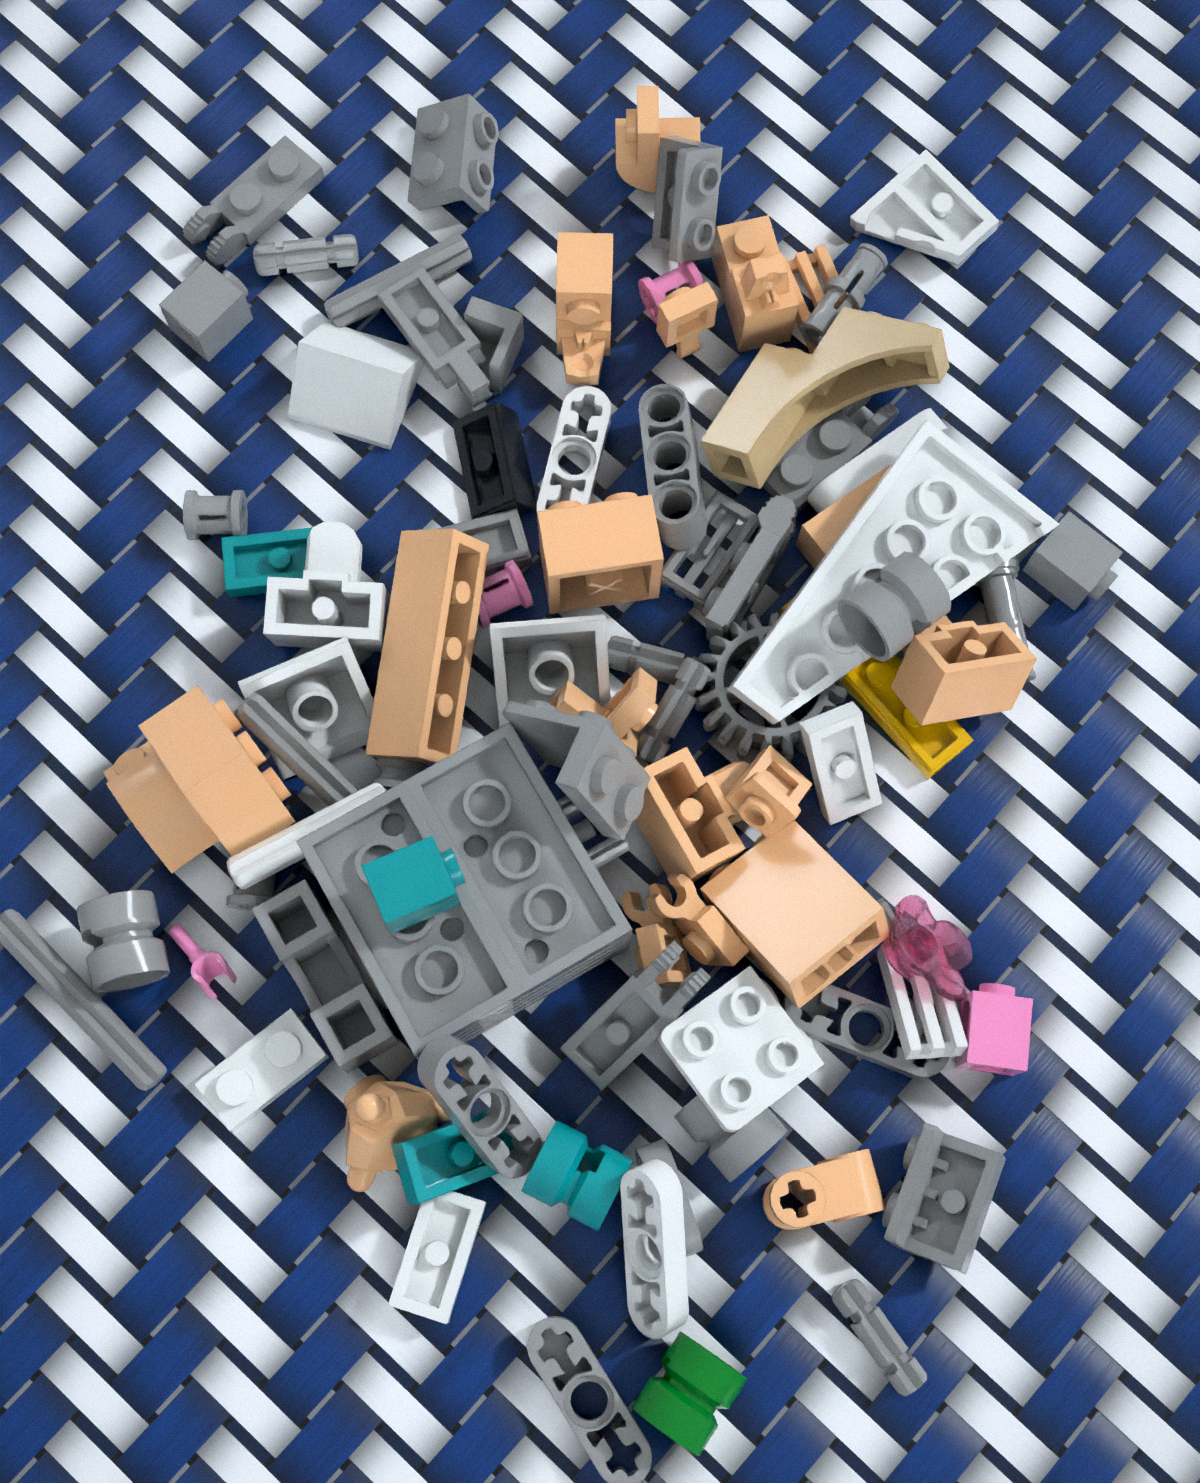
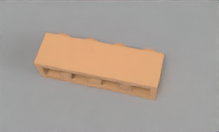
M454 528L401 531L365 755L376 758L404 759L430 767L458 751L489 544Z

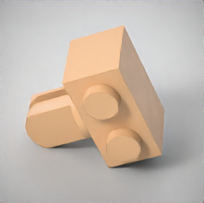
M945 615L922 633L914 631L913 641L902 649L905 656L891 688L921 726L1012 710L1037 658L1005 622L977 626L973 620L952 623Z
M685 747L644 767V770L651 779L645 790L643 807L636 822L668 877L671 874L682 873L694 883L713 873L720 866L729 863L746 849L733 828V825L743 821L740 813L725 798L750 764L746 762L731 763L704 777L688 748Z

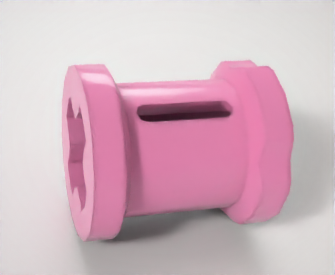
M693 261L678 263V268L653 280L647 276L638 281L639 294L648 315L657 324L658 304L662 303L667 297L665 296L666 292L676 287H690L692 289L703 284L704 281Z
M513 560L504 563V570L484 578L478 623L481 628L489 626L491 618L519 605L525 609L533 606V599L527 583Z

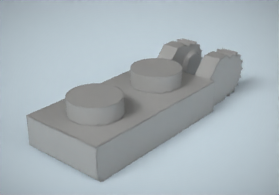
M285 135L210 202V205L202 206L195 212V215L191 216L184 226L183 236L193 245L201 244L204 240L206 241L208 236L210 237L223 224H226L227 226L218 233V236L210 241L207 251H205L208 259L215 265L218 264L220 266V264H224L246 244L251 246L313 190L324 178L322 166Z
M872 396L863 398L838 410L815 425L794 443L777 463L762 487L773 498L775 495L781 496L783 494L785 497L789 496L791 500L794 499L798 514L809 504L807 498L812 490L829 475L868 449L872 441L894 421L899 414V410L889 402L878 409L862 429L850 417L859 408L866 405Z
M783 494L781 496L775 495L774 498L770 497V500L766 501V507H762L758 514L759 528L752 544L746 541L741 544L730 566V571L733 574L724 589L716 586L706 600L702 616L706 617L707 640L710 641L714 635L728 640L731 622L733 621L738 625L742 624L780 562L782 555L791 542V537H794V532H796L795 517H797V505L794 504V499H789V496L785 497Z
M672 941L644 970L640 967L560 1047L565 1055L601 1091L660 1035L666 1026L678 1018L683 1011L682 1007L711 978L702 968L696 972H691L681 982L680 988L671 997L654 981L662 972H667L679 960V955L683 949L675 941Z

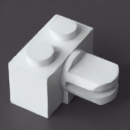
M327 521L318 524L312 528L307 538L303 579L268 577L263 634L275 646L319 648L346 636L352 650L382 652L391 596L383 583L360 582L362 544L352 528L338 521Z

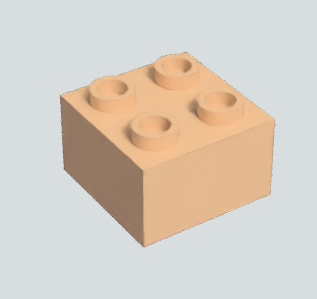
M621 492L608 496L604 502L581 505L578 501H561L551 505L547 510L537 511L540 557L550 614L659 598L664 558L652 494L637 496V494L632 492Z
M197 685L138 725L182 793L231 856L267 839L296 822L282 803V801L291 796L290 792L271 766L262 773L259 771V768L267 763V759L246 730L238 736H234L233 733L242 728V725L222 698L211 704Z

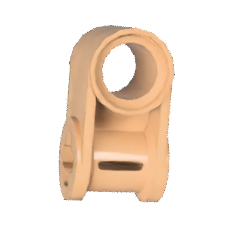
M869 1149L819 1161L817 1165L790 1171L772 1180L765 1188L762 1197L763 1210L767 1219L776 1227L784 1230H797L832 1220L836 1223L885 1210L884 1200ZM788 1184H790L794 1193H804L806 1197V1204L798 1208L799 1218L796 1217V1213L792 1208L783 1209L780 1204V1197L785 1196L789 1192Z

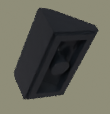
M494 402L453 421L452 424L472 520L517 508L519 515L536 510L537 501L518 414L514 410Z

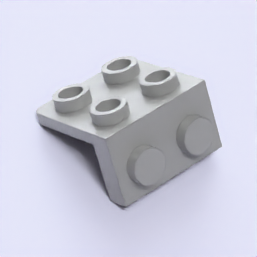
M532 699L529 700L528 704L508 701L502 712L503 716L545 762L562 768L555 783L603 836L624 841L631 823L641 813L644 793L651 777L635 759L636 753L634 750L623 744L612 730L613 724L605 717L591 711L583 710L578 715L560 712L554 706L540 700Z

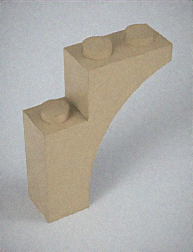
M842 307L813 354L805 353L797 348H784L764 343L700 440L713 475L761 489L777 463L794 443L811 428L838 410L880 392L919 384H940L950 368L942 329L931 327L925 323H913L883 316L873 311L865 312Z

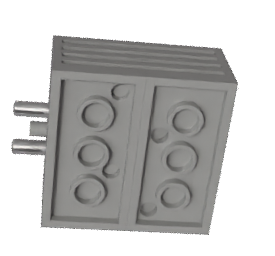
M510 722L296 841L411 1051L418 1060L423 1049L433 1039L443 1035H451L467 1043L630 948L633 929L597 870L599 867L629 851L628 841L623 842L614 838H608L591 849L585 850L582 843L596 836L593 826L587 818L571 826L568 818L580 812L579 808L567 795L556 801ZM433 835L439 852L452 848L466 883L455 887L461 905L391 934L385 925L361 865Z

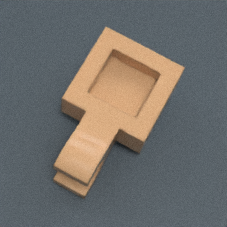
M708 281L692 289L690 287L679 288L670 293L662 303L658 304L656 331L666 348L676 344V355L679 359L699 351L700 332L713 327L715 324L718 298Z
M682 873L671 874L667 879L677 892L675 903L671 906L661 894H650L646 898L650 910L661 918H676L673 922L685 935L682 943L690 955L698 962L709 966H735L750 951L714 905L706 906L703 903L690 878Z
M656 883L649 885L651 894H661L666 902L672 906L671 893L666 885ZM623 893L622 907L625 914L632 921L642 926L635 929L638 946L635 951L638 969L641 967L644 970L672 941H675L683 949L679 955V960L667 972H662L654 981L661 988L679 987L681 982L691 973L687 951L682 943L683 933L676 925H673L672 918L658 917L650 908L645 911L642 907L639 893Z

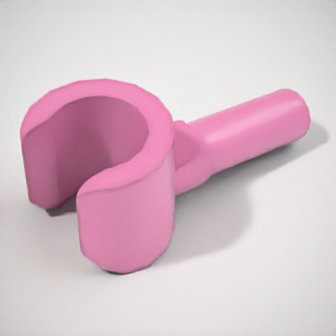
M180 924L170 929L169 935L189 957V961L192 963L191 975L206 996L212 999L217 998V995L210 987V983L218 975L226 974L233 983H236L237 977L221 954L212 951L206 953Z

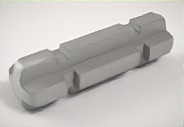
M352 234L334 235L333 241L326 242L325 237L283 241V247H276L275 242L257 244L253 249L254 265L260 276L279 275L280 269L287 268V273L330 269V263H337V267L341 268L355 266L359 262L357 240Z
M612 636L607 644L609 668L626 672L627 668L634 669L635 673L641 667L657 681L675 685L677 678L674 676L684 660L685 653L642 642L640 647L634 646L633 640L619 636ZM693 656V659L698 661L699 657Z
M690 657L683 660L674 676L677 678L675 685L670 683L658 704L655 714L648 722L651 726L648 731L644 730L638 740L637 755L650 763L664 758L670 748L668 743L670 737L675 739L697 700L694 696L697 690L702 691L708 681V675L711 673L709 667Z
M851 1279L832 1294V1301L844 1317L851 1318L853 1321L850 1325L878 1366L882 1369L886 1367L888 1373L885 1376L897 1393L903 1396L912 1394L927 1380L926 1372L915 1357H912V1355L908 1357L906 1354L908 1347L879 1306L873 1307L870 1301L873 1298L862 1282L857 1279Z

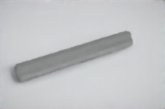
M8 909L0 914V943L138 1089L148 1091L157 1085L167 1072L166 1066L19 912Z

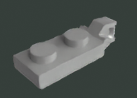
M423 266L418 267L376 293L379 304L437 381L440 380L446 389L457 383L461 392L474 408L492 397L488 387L490 381L480 369L488 364L486 357L482 353L481 342Z

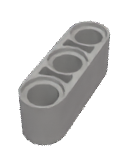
M659 384L651 387L642 395L638 408L648 495L652 494L661 541L672 549L687 550L699 544L707 532V518L695 428L685 393L677 386ZM675 417L670 421L660 422L664 418ZM671 464H682L676 469L664 470ZM676 512H689L682 518L669 519V517Z

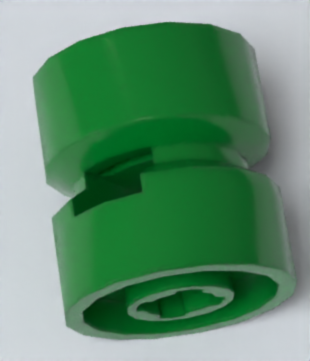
M680 1331L661 1360L666 1371L663 1377L649 1378L633 1403L632 1409L673 1441L691 1453L700 1456L718 1427L714 1412L716 1409L730 1408L747 1378Z

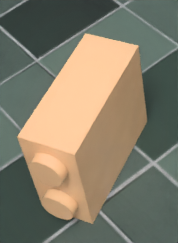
M793 821L769 838L761 834L754 842L752 848L733 863L724 864L716 869L708 882L700 888L706 905H714L750 950L747 955L798 1009L890 936L884 908L796 821Z

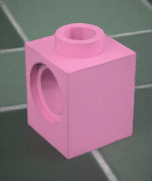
M995 983L979 984V991L973 990L961 997L959 1016L968 1047L962 1056H956L955 1068L1009 1076L1026 1072L1028 1070L1033 999L1015 996V987Z

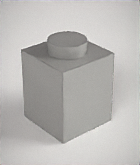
M205 260L159 304L170 330L208 362L253 320L246 300L249 293L244 284L230 271L225 270L221 274Z
M1069 511L1059 522L1060 525L1055 527L1036 549L1022 571L1075 611L1087 596L1097 602L1116 580L1118 575L1110 568L1123 552Z

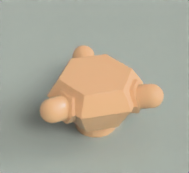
M371 1075L357 1082L348 1091L344 1099V1105L347 1109L345 1148L346 1165L350 1166L347 1174L349 1187L356 1192H364L372 1186L377 1173H383L384 1170H398L391 1144L437 1128V1123L451 1121L427 1089L406 1082L387 1081L382 1075Z

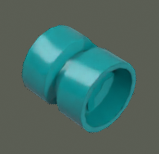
M557 1120L544 1142L521 1192L550 1207L562 1202L567 1206L569 1217L599 1231L620 1188L621 1179L629 1170L633 1159L604 1144L595 1149L588 1147L587 1135Z

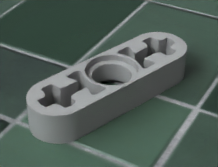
M831 984L817 994L819 995L817 1005L833 1013L838 1009V1001L848 1005L838 1020L837 1035L827 1031L833 1020L821 1015H815L810 1022H805L800 1019L802 1009H798L786 995L783 998L782 1008L794 1024L803 1030L808 1037L910 1078L925 1079L936 1075L944 1069L949 1061V1057H938L935 1060L928 1059L918 1067L913 1064L914 1059L905 1060L902 1047L899 1046L892 1048V1057L883 1054V1050L889 1045L894 1034L895 1020L892 1009ZM866 1012L878 1019L881 1025V1036L876 1044L863 1046L852 1039L849 1033V1022L854 1014ZM914 1018L919 1038L925 1036L922 1022Z
M451 1035L439 1036L429 1042L423 1049L417 1066L419 1079L486 1165L510 1179L522 1177L530 1172L542 1148L540 1134L480 1053L474 1047ZM452 1058L453 1068L461 1077L465 1078L460 1084L447 1078L449 1071L446 1064ZM490 1093L491 1106L488 1113L481 1120L472 1123L470 1111L473 1103L481 1095ZM502 1131L512 1136L511 1143L514 1148L511 1152L503 1140L497 1137Z
M550 1316L544 1318L534 1326L528 1338L527 1351L531 1363L601 1477L607 1483H640L647 1476L652 1464V1452L646 1436L578 1327L565 1317ZM549 1328L557 1335L563 1334L566 1331L571 1335L573 1341L567 1345L566 1351L574 1366L579 1363L582 1357H585L591 1365V1369L577 1372L571 1376L562 1389L557 1386L553 1377L565 1374L559 1361L554 1356L544 1360L538 1351L545 1344L542 1333ZM591 1381L598 1383L607 1394L608 1402L606 1409L597 1418L584 1419L578 1416L571 1406L572 1392L583 1382ZM617 1412L625 1420L624 1424L614 1426V1431L625 1446L636 1442L641 1449L634 1455L637 1467L629 1473L621 1465L614 1469L607 1465L606 1462L610 1460L613 1454L604 1434L596 1443H593L587 1435L588 1432L600 1430L608 1425Z

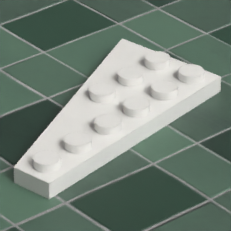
M926 420L916 430L727 690L774 725L871 657L855 643L845 629L837 610L838 602L865 581L875 582V579L879 577L880 569L904 551L911 552L927 562L941 578L949 593L950 600H953L1060 524Z

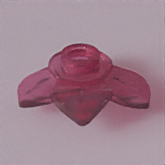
M909 895L903 898L895 906L897 923L890 928L889 936L883 941L882 945L888 963L902 977L912 979L915 976L924 977L936 993L950 1001L966 999L968 997L967 989L958 971L966 967L973 958L972 947L968 938L953 923L946 920L936 921L926 900L922 897Z

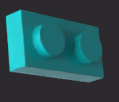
M313 527L222 537L225 590L228 596L238 597L265 594L268 577L303 579L307 538Z
M489 1109L470 1116L471 1122L481 1120L488 1113ZM453 1122L391 1144L408 1205L423 1203L499 1174L481 1160ZM502 1131L497 1137L503 1140L511 1152L514 1148L511 1143L512 1136Z

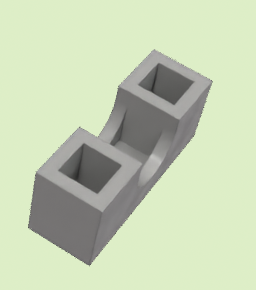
M305 879L252 909L276 955L285 965L311 1010L310 1016L339 1068L349 1073L400 1043L318 896Z

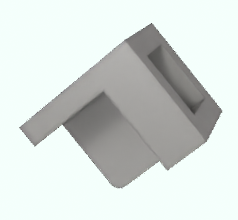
M472 296L464 313V320L481 342L482 353L486 357L488 364L480 369L490 381V385H488L489 390L501 394L524 341L523 313Z

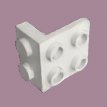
M751 966L666 1026L659 1035L661 1047L720 1127L726 1132H736L825 1064L816 1053L810 1038L794 1024L779 1004L775 992L764 980L759 978Z

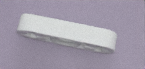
M581 386L570 391L564 398L537 501V511L547 510L551 505L560 502L562 488L571 491L569 500L578 501L581 505L591 503L611 421L610 401L600 389L592 386ZM588 405L594 407L595 416H591L589 419L586 437L577 435L579 429L578 413H581L584 406ZM577 451L583 453L589 459L590 465L585 472L578 475H570L561 470L558 462L564 454Z
M931 408L919 412L825 478L812 490L807 501L819 514L882 469L892 465L919 426L926 420L946 435L949 429Z
M652 1159L627 1171L623 1175L620 1192L628 1310L638 1330L646 1337L656 1340L686 1323L689 1316L682 1187L676 1173L668 1164L658 1159ZM648 1236L656 1244L662 1262H660L653 1254L649 1245Z

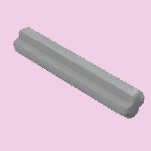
M454 234L326 300L324 303L325 312L333 325L340 328L347 327L382 309L376 293L420 266H423L431 278L436 281L469 264L472 261L470 248L460 234Z
M253 693L238 706L235 711L236 718L328 806L359 791L261 695Z

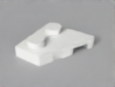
M926 149L850 216V226L855 231L955 264H959L997 230L999 220Z

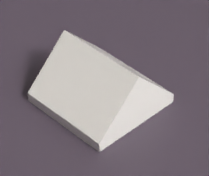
M324 321L298 343L288 417L292 420L391 450L424 363L412 347L351 328L336 327L331 322Z
M605 614L490 624L499 728L509 723L502 714L508 701L528 704L529 700L535 699L548 703L567 680L602 707L611 700Z
M346 636L238 681L245 699L253 693L261 695L328 761L367 745L374 700ZM269 749L283 780L296 775Z

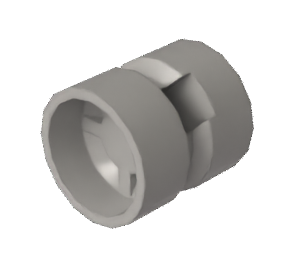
M904 551L880 569L879 577L875 579V582L867 580L838 602L837 610L845 629L855 643L875 660L885 662L913 641L914 631L922 633L950 612L951 600L943 581L935 570L919 556Z
M130 890L112 893L86 901L78 906L76 911L82 941L94 947V950L86 957L93 991L114 992L132 989L159 981L171 973L165 943L163 940L153 937L152 933L160 925L155 895L152 891Z
M698 1095L674 1115V1118L695 1142L707 1141L710 1145L708 1158L729 1183L756 1162L788 1132L769 1108L765 1109L736 1132H726L720 1127Z

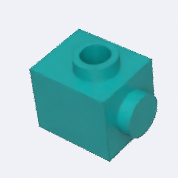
M433 835L361 865L385 925L391 934L461 905L455 887L466 883L452 848L439 852Z

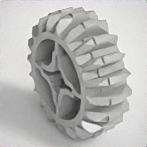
M778 612L771 614L768 626L763 627L757 615L753 613L748 616L746 632L740 625L732 621L728 640L714 635L709 643V648L713 654H701L698 659L699 662L709 667L713 672L709 673L707 683L703 690L699 691L703 692V694L696 697L695 710L711 712L703 720L702 726L705 731L723 728L717 740V745L720 748L727 747L733 739L740 743L736 754L739 760H744L747 757L750 748L757 749L760 753L769 745L777 750L789 763L793 758V745L800 753L807 756L799 723L837 708L835 704L844 702L847 697V690L842 686L836 685V683L843 679L841 677L814 697L813 709L803 719L789 726L786 717L773 725L763 716L761 717L766 727L759 726L747 721L735 711L733 706H735L737 711L752 710L756 712L727 690L729 687L724 688V675L737 660L748 654L753 655L780 618Z

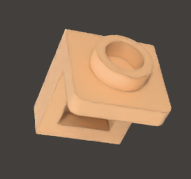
M769 745L756 756L725 800L740 813V816L748 825L758 829L769 838L795 821L801 812L798 804L813 783Z

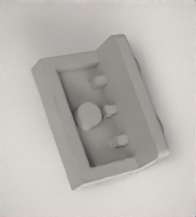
M469 93L418 108L407 201L419 211L460 200L466 202L478 214L489 211L491 189L494 185L493 166L495 146L499 137L498 125L493 115L483 108Z
M678 136L660 137L651 247L669 251V259L671 261L681 263L712 258L716 235L715 224L719 185L721 182L723 147Z
M925 1123L920 1136L914 1135L907 1145L903 1158V1168L907 1170L900 1193H892L885 1206L882 1226L887 1229L884 1239L901 1250L966 1275L1006 1157L1002 1153L948 1135L938 1126Z

